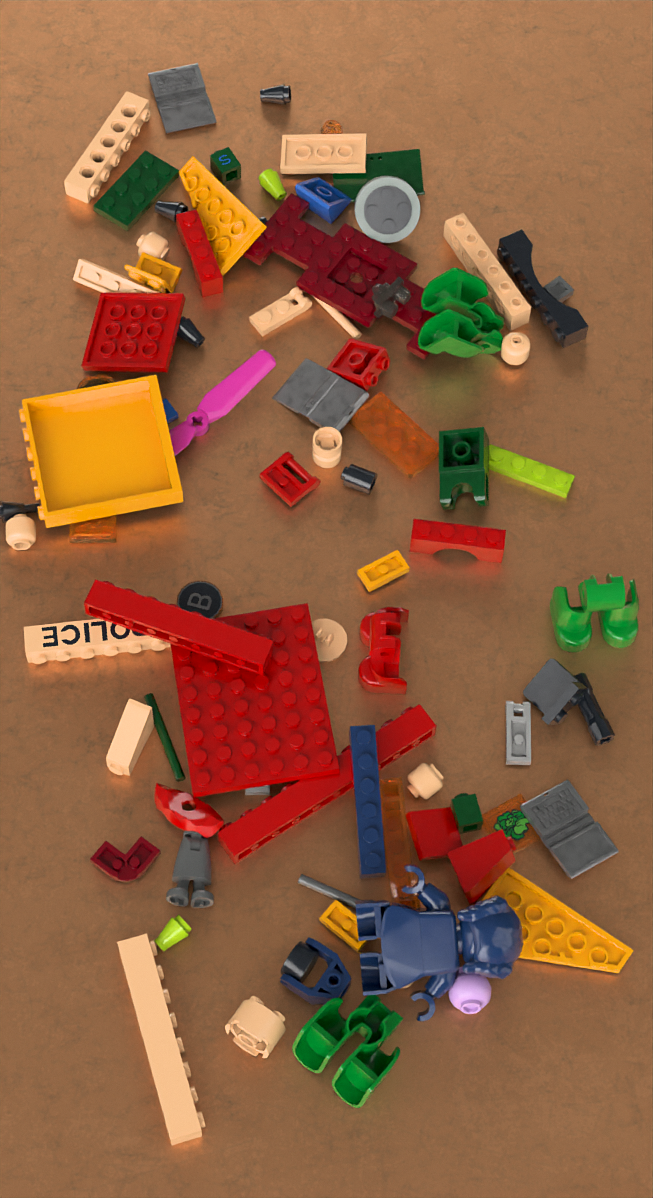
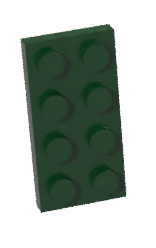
M145 150L93 205L94 211L129 231L180 176L179 170Z

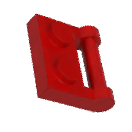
M290 452L284 453L260 473V479L290 507L310 491L315 490L321 483L320 479L312 476L296 462ZM284 466L290 467L306 483L302 484Z

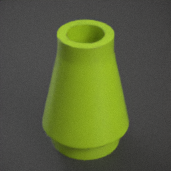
M270 168L260 174L258 177L260 180L259 184L276 201H280L287 196L277 171H273Z
M178 914L175 918L172 917L154 942L165 952L174 944L188 937V933L192 929Z

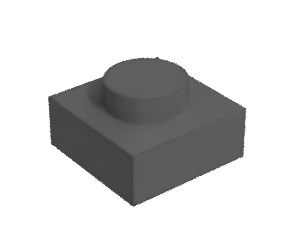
M558 276L543 287L548 294L561 303L574 293V289L561 276Z

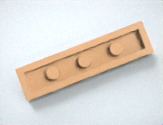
M79 259L73 277L74 281L103 293L160 292L85 259Z

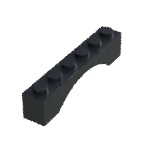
M521 229L500 238L497 249L499 259L501 261L504 260L510 275L516 278L521 291L529 297L531 306L537 309L544 325H548L552 331L554 340L559 342L562 348H565L585 339L589 326L579 311L553 298L536 278L531 258L533 244L524 231Z

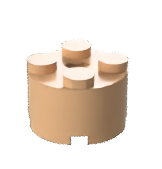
M251 996L249 1000L242 1002L226 1024L225 1030L227 1034L231 1031L235 1035L233 1041L240 1048L254 1056L262 1053V1058H267L286 1031L283 1024L286 1019L280 1012L271 1011L265 1007L259 998Z

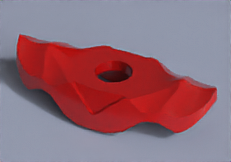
M156 783L154 792L156 807L178 828L185 831H195L208 838L213 836L225 823L223 818L210 805L193 797L190 793ZM186 804H190L195 809L192 811H186L182 809V807Z

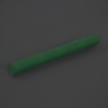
M149 693L144 696L146 704L152 707L154 724L177 782L183 781L186 777L154 695Z

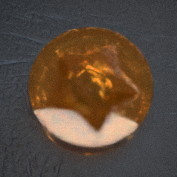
M328 120L321 127V134L343 133L341 124L335 120Z

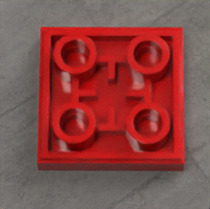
M451 807L409 811L405 815L419 861L448 858V852L463 846Z

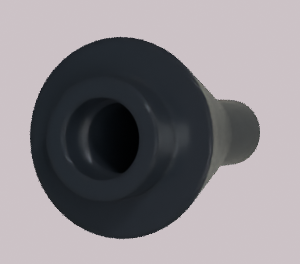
M0 500V519L5 523L17 514L38 512L37 507L40 505L39 503L24 504Z

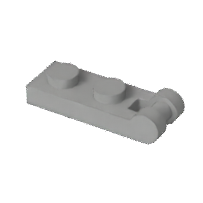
M506 701V764L530 765L531 703L530 701H523L522 704L514 703V701ZM514 713H522V717L514 716Z

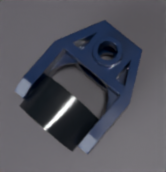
M308 937L305 943L302 941L298 942L281 968L282 976L280 983L311 1005H324L333 998L343 999L351 987V976L337 953ZM318 957L322 958L328 964V968L315 987H306L302 983L310 974Z

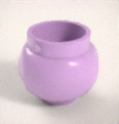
M460 967L456 971L454 985L448 990L449 1000L454 1007L463 1013H477L491 999L490 982L485 976L480 974L464 973L462 967Z

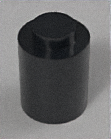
M351 464L349 467L344 468L341 479L344 480L343 485L370 495L377 480V473Z

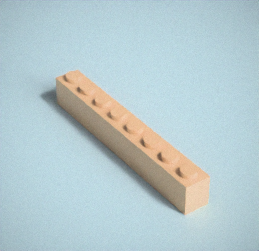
M147 934L119 941L117 944L171 1145L202 1137L201 1128L205 1127L202 1112L196 1113L194 1103L198 1102L195 1087H189L187 1078L192 1076L188 1061L182 1062L180 1053L185 1052L181 1037H175L174 1028L178 1026L174 1012L169 1013L167 1004L171 1003L168 989H162L160 980L164 979L161 964L155 965L153 956L158 955L154 940L149 942Z

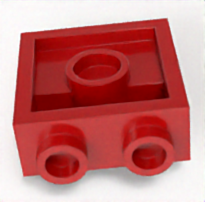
M349 338L326 369L367 392L370 386H376L378 376L382 370H388L390 358L384 347Z

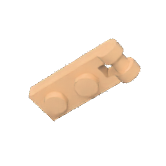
M295 287L289 294L251 315L250 323L263 337L308 310L312 306V302L308 297L303 296V291L299 287ZM297 301L298 304L294 306L292 303Z

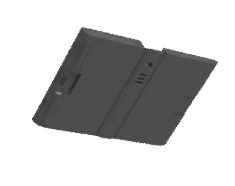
M198 63L148 73L166 133L217 123Z
M305 358L272 399L292 411L308 417L310 422L321 428L332 427L340 432L370 395L339 375Z
M568 779L520 805L524 816L570 879L619 852L598 821L595 822L588 813L589 807Z

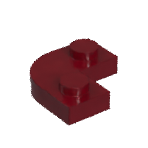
M142 836L126 854L105 841L90 858V862L112 879L129 882L141 877L159 857L161 851Z

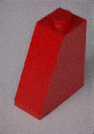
M503 829L447 853L469 905L474 903L516 861L513 851L517 850L511 836L506 838Z

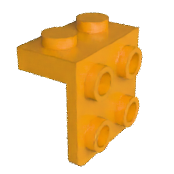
M142 252L136 267L128 264L124 267L128 272V276L133 278L134 281L144 285L147 283L153 289L160 291L159 293H173L183 271L175 265Z

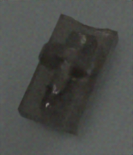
M398 277L391 285L388 283L384 285L376 283L372 287L374 293L372 300L375 301L374 305L376 307L374 315L380 318L383 314L392 319L397 314L399 307L394 302L397 300L404 305L410 300L411 292L404 287V280Z

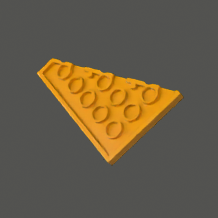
M508 868L494 882L482 899L483 901L493 896L504 898L518 915L522 925L524 943L519 958L619 973L634 951L511 868Z

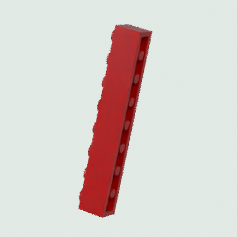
M95 579L84 601L85 613L87 615L262 676L274 652V641L265 635L250 633L245 628L227 625L219 619H209L199 612L183 610L176 604L160 602L153 596L146 597L137 594L132 589L117 587L109 581L102 582Z

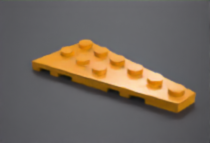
M192 156L179 171L186 191L191 197L193 208L198 211L220 272L224 276L267 227L207 168Z

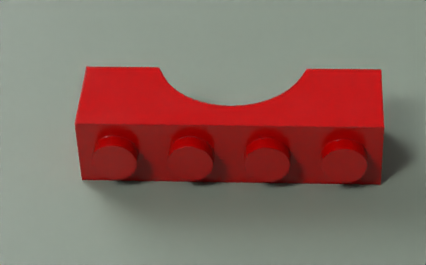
M197 209L176 214L177 232L183 247L186 246L189 252L202 298L223 293V277Z
M413 519L409 552L433 555L442 549H460L472 553L479 561L502 563L506 530Z

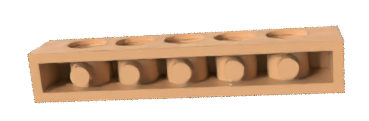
M128 91L125 92L65 179L67 195L88 204L93 197L97 196L102 183L108 180L112 168L118 165L121 155L129 149L134 136H138L144 121L147 122L150 118L149 100Z
M461 213L446 220L443 237L469 274L482 279L486 283L489 290L486 298L497 314L504 317V324L509 331L529 323L531 306L466 215Z

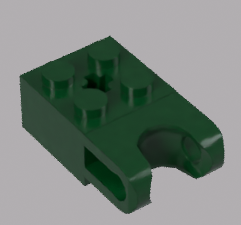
M484 427L439 431V497L443 510L454 509L457 498L466 492L474 494L478 507L489 506V438Z

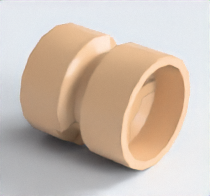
M332 427L320 428L313 435L312 458L322 468L335 467L341 460V433Z

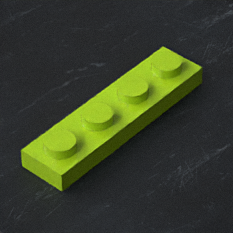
M492 444L489 446V470L567 498L575 475Z

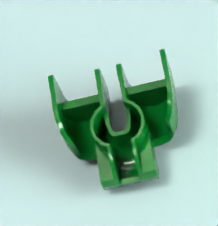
M451 268L428 283L422 294L421 305L423 309L436 315L427 320L420 330L418 337L420 349L432 354H439L444 351L462 358L474 357L480 353L493 354L501 350L503 335L500 333V330L504 326V317L495 314L491 307L483 302L475 303L478 299L489 294L488 287L482 279L459 268Z
M607 573V584H597L595 575H591L589 579L584 580L578 586L581 606L578 607L570 606L567 587H555L550 600V612L557 644L563 650L577 653L587 648L592 637V613L598 612L604 640L615 648L630 646L636 639L639 627L637 619L639 599L635 580L631 579L629 581L630 587L627 594V602H625L623 576L613 577L611 573Z
M368 995L350 1013L347 1020L338 1011L343 999H331L303 1026L292 1045L294 1056L305 1068L314 1073H321L352 1035L358 1032L365 1038V1041L339 1067L332 1079V1087L336 1094L354 1108H360L365 1104L388 1075L400 1055L399 1047H396L390 1056L379 1049L394 1033L403 1018L394 1010H389L376 995Z

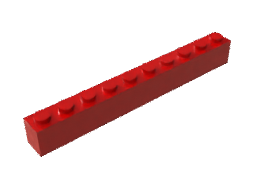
M420 704L414 708L412 706L406 708L400 717L395 720L389 719L381 726V729L375 732L378 772L435 736L437 725ZM350 745L345 747L341 754L337 756L340 773L302 779L295 784L289 783L281 789V793L274 797L269 796L265 798L259 807L254 810H246L241 814L240 819L234 823L228 822L219 829L218 842L234 865L354 788Z

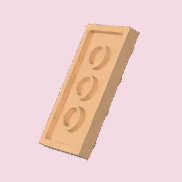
M367 133L282 135L281 174L366 173Z

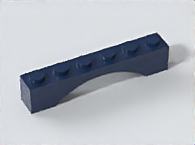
M375 725L350 726L349 742L356 806L360 878L385 877L386 862Z

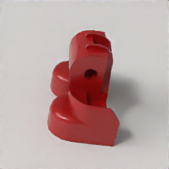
M384 607L377 612L367 614L362 619L359 635L362 643L369 648V656L365 657L359 665L358 681L366 691L406 695L407 682L399 677L401 640L390 635H400L402 628L400 622L408 623L409 610L402 607Z

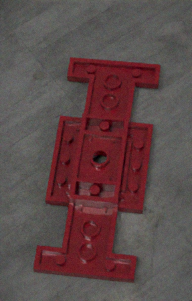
M291 193L266 222L265 226L267 228L244 252L243 256L261 266L269 255L275 252L305 269L306 271L297 280L296 287L368 328L372 326L378 317L381 318L385 315L415 332V335L408 342L406 350L425 360L430 352L420 349L418 337L424 323L436 314L423 309L421 305L424 288L408 280L417 269V263L377 240L371 239L366 234L344 223L334 237L324 233L300 219L309 209V202ZM354 277H359L362 279V281L354 283L353 281H351V279Z

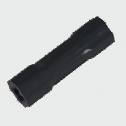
M586 674L574 675L588 688L583 693V698L578 703V706L588 725V731L595 745L600 746L612 741L615 734L593 694V688Z

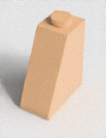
M129 698L106 756L107 767L113 773L130 776L154 728L152 707Z

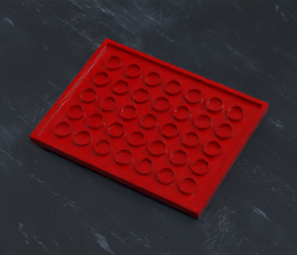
M308 603L213 618L222 620L227 625L245 628L248 632L256 635H265L274 641V652L263 676L170 644L193 797L340 773Z

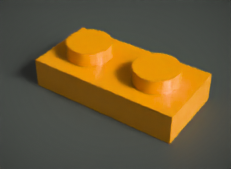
M396 550L358 569L357 575L367 590L371 592L408 573L410 567L400 552Z
M337 900L319 918L321 923L357 952L369 941L358 940L357 916Z

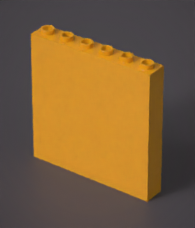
M157 375L22 399L23 409H19L21 423L26 422L27 428L22 429L25 442L30 441L31 447H27L26 450L28 460L34 462V466L30 467L32 481L37 480L38 486L34 487L36 500H41L42 506L37 508L40 520H45L46 528L184 502Z

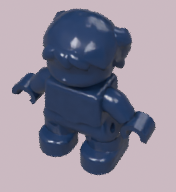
M406 864L404 865L406 872L416 873L418 881L414 886L404 885L401 891L408 894L417 893V898L426 908H415L394 902L390 906V902L387 900L374 901L370 899L355 901L358 940L381 938L382 950L381 953L378 951L359 952L363 996L387 994L422 977L430 976L424 986L426 990H418L410 994V998L414 1001L421 998L429 1003L428 1008L423 1012H418L416 1017L418 1021L423 1022L429 1020L435 1012L434 999H440L454 985L456 971L460 968L459 954H462L465 962L462 967L464 973H476L489 978L505 979L513 972L514 962L519 958L524 943L521 921L504 898L493 896L459 910L457 913L459 923H456V916L451 909L447 894L431 883H424V874L418 866Z

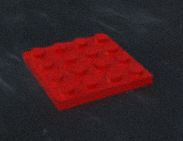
M100 293L81 364L83 370L168 373L186 300L184 294Z

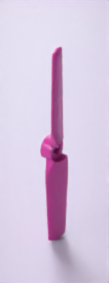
M261 349L205 394L196 412L189 414L186 421L169 431L175 456L189 445L194 436L206 434L210 423L225 416L276 366V361L269 352ZM194 422H202V426L196 425L194 427Z

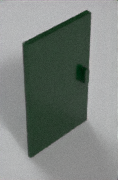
M420 149L366 154V173H333L334 187L351 198V202L356 201L359 191L367 182L380 176L398 177L407 182L417 196L425 195Z

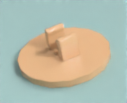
M330 619L312 621L319 662H331L338 659L345 652L347 646V634L344 628L336 621Z

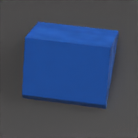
M320 177L297 183L295 186L297 196L309 202V210L330 224L335 221L351 202V198Z

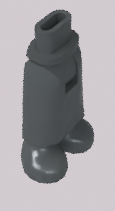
M185 831L183 833V839L177 853L172 881L177 883V886L169 889L166 894V900L169 903L181 907L187 906L189 901L188 887L190 880H193L191 907L206 908L214 904L213 894L205 890V886L211 885L212 875L209 837L206 838L195 831Z

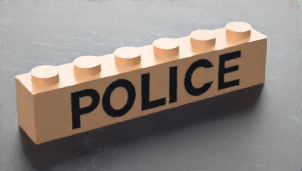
M102 619L24 627L28 663L33 662L35 664H41L48 660L67 661L70 658L76 657L87 659L94 655L103 654L113 656L121 652L138 653L148 649L159 651L170 647L168 642Z

